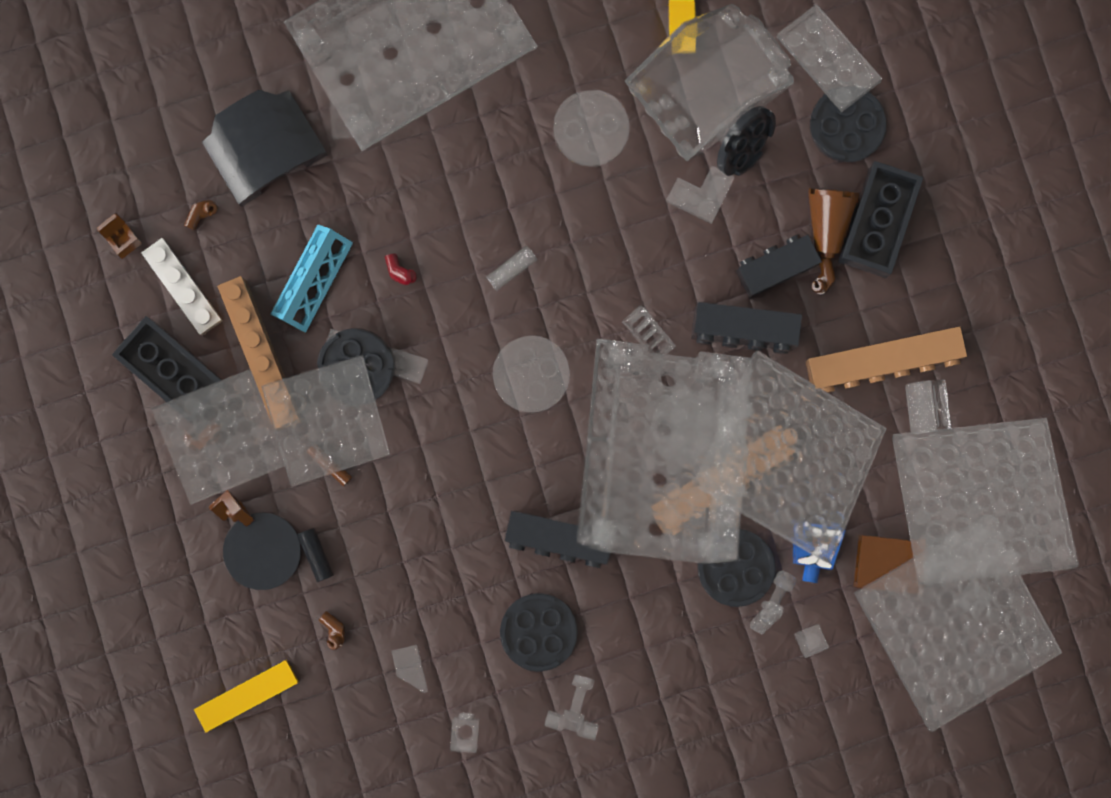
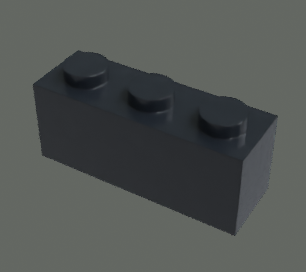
M797 234L787 239V245L779 249L777 245H774L763 251L764 256L758 259L751 256L740 262L741 267L736 272L749 298L819 266L821 260L809 235L801 238L800 234Z

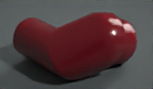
M397 253L385 256L388 272L392 280L402 285H409L416 281V272L412 269L407 270L401 267Z

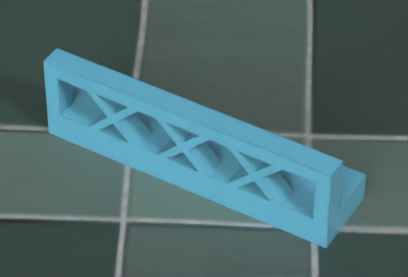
M317 225L270 315L306 333L353 242L332 229ZM337 239L343 245L337 254L332 255L331 246L334 240ZM328 262L329 271L326 276L320 278L319 268L322 264ZM316 285L317 294L315 298L308 300L307 291L309 287ZM304 308L306 315L300 324L294 321L293 318L297 310Z

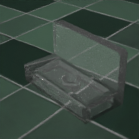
M928 380L906 384L911 434L918 435L952 431L946 381Z

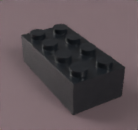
M874 161L869 167L838 262L883 278L889 277L892 274L924 177Z
M698 302L694 308L691 339H697L696 343L702 345L722 342V347L727 348L747 345V349L751 351H763L765 348H771L773 353L788 354V352L793 351L799 346L802 314Z
M148 316L142 319L112 354L187 421L193 424L200 420L229 386Z
M511 511L504 541L509 542V548L525 551V546L535 548L534 554L550 557L551 552L561 554L560 560L575 563L576 558L586 560L585 565L601 569L602 564H608L614 534Z

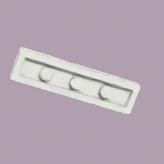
M163 238L142 252L144 258L201 336L222 322V319Z

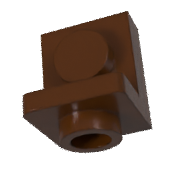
M228 490L209 506V509L223 521L230 517L235 523L239 520L246 527L254 521L243 503Z

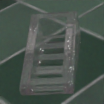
M639 306L622 321L624 326L656 363L676 347L642 306ZM643 316L645 319L634 328L632 325ZM650 324L652 327L641 336L639 332ZM657 332L659 335L647 344L646 340ZM664 340L666 343L654 352L652 348Z

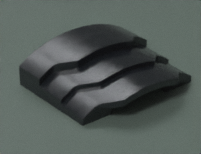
M257 90L238 100L215 115L212 133L202 141L241 207L262 195L261 189L304 164L307 168L328 155L289 90L278 95Z

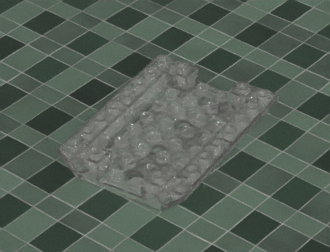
M319 0L284 21L298 48L362 152L538 48L516 10L506 0H484L485 3L481 8L472 7L470 5L471 0ZM430 23H439L441 30L437 34L429 33L427 27ZM395 48L398 51V55L395 59L388 60L384 57L385 50ZM346 73L354 76V82L349 86H345L340 82L341 77Z
M605 339L596 340L577 542L599 551L689 562L715 563L737 560L751 358L699 352L696 358L651 353L648 352V345ZM669 375L674 379L675 384L670 387L665 386L661 381V377ZM666 424L669 426L671 433L663 436L657 431V426ZM657 473L663 474L666 477L667 483L663 486L656 485L653 481V475ZM651 524L661 526L663 530L662 535L659 537L652 536L649 532V526Z

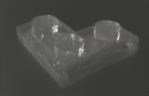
M712 166L701 188L677 178L666 202L712 224L735 177L732 175L726 176L719 169Z

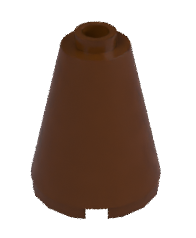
M809 188L808 196L815 250L820 252V257L835 258V253H841L860 199V193Z

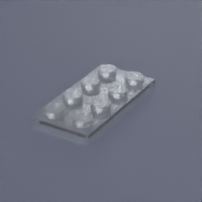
M817 4L777 34V39L841 112L882 81L881 76Z

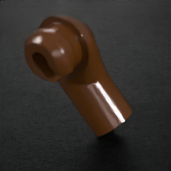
M204 200L193 204L183 226L196 230L200 219L212 216L217 212L216 203L212 200Z
M832 258L820 259L821 274L811 285L812 290L817 294L826 293L836 280Z
M326 611L318 621L329 629L327 646L332 650L341 648L345 642V627Z

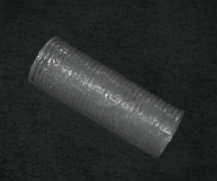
M524 246L486 276V278L495 290L499 291L506 283L508 284L537 261V258L527 246Z

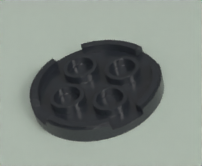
M854 86L832 89L818 100L811 113L809 125L811 137L816 147L828 158L843 163L858 162L872 155L881 145L887 129L885 114L879 100L870 92Z
M757 106L748 110L734 123L725 136L718 152L717 167L719 171L726 176H740L759 161L764 154L761 150L765 146L768 137H773L775 132L776 118L772 111L764 106Z
M362 328L345 329L334 334L322 346L317 359L318 373L322 382L321 385L325 391L335 400L348 405H362L375 401L386 392L394 376L395 363L389 346L380 336Z
M271 513L251 514L254 519L252 523L246 527L243 523L237 521L226 535L223 545L224 563L230 575L241 585L254 590L273 589L286 583L296 572L301 560L300 541L294 527L284 518Z
M730 529L716 534L707 541L700 552L697 570L700 583L711 598L727 606L742 607L757 602L767 593L775 577L776 566L773 553L762 538L747 530Z
M534 593L519 598L507 609L500 626V639L505 653L518 666L530 671L542 672L560 666L571 655L577 642L578 629L572 611L563 601L549 594Z

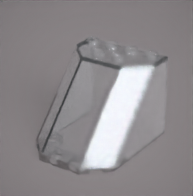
M729 4L683 22L625 80V83L628 85L630 92L645 107L647 114L653 117L660 126L661 132L674 144L678 154L684 157L686 161H689L726 136L734 123L743 114L754 107L767 105L794 84L793 76L788 72V67L791 66L790 58L781 49L769 31L766 30L762 22L753 15L746 17L739 7Z

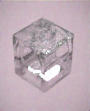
M459 713V717L453 718L450 751L477 752L480 719L474 718L475 714ZM460 726H470L473 735L468 739L462 738L458 733Z

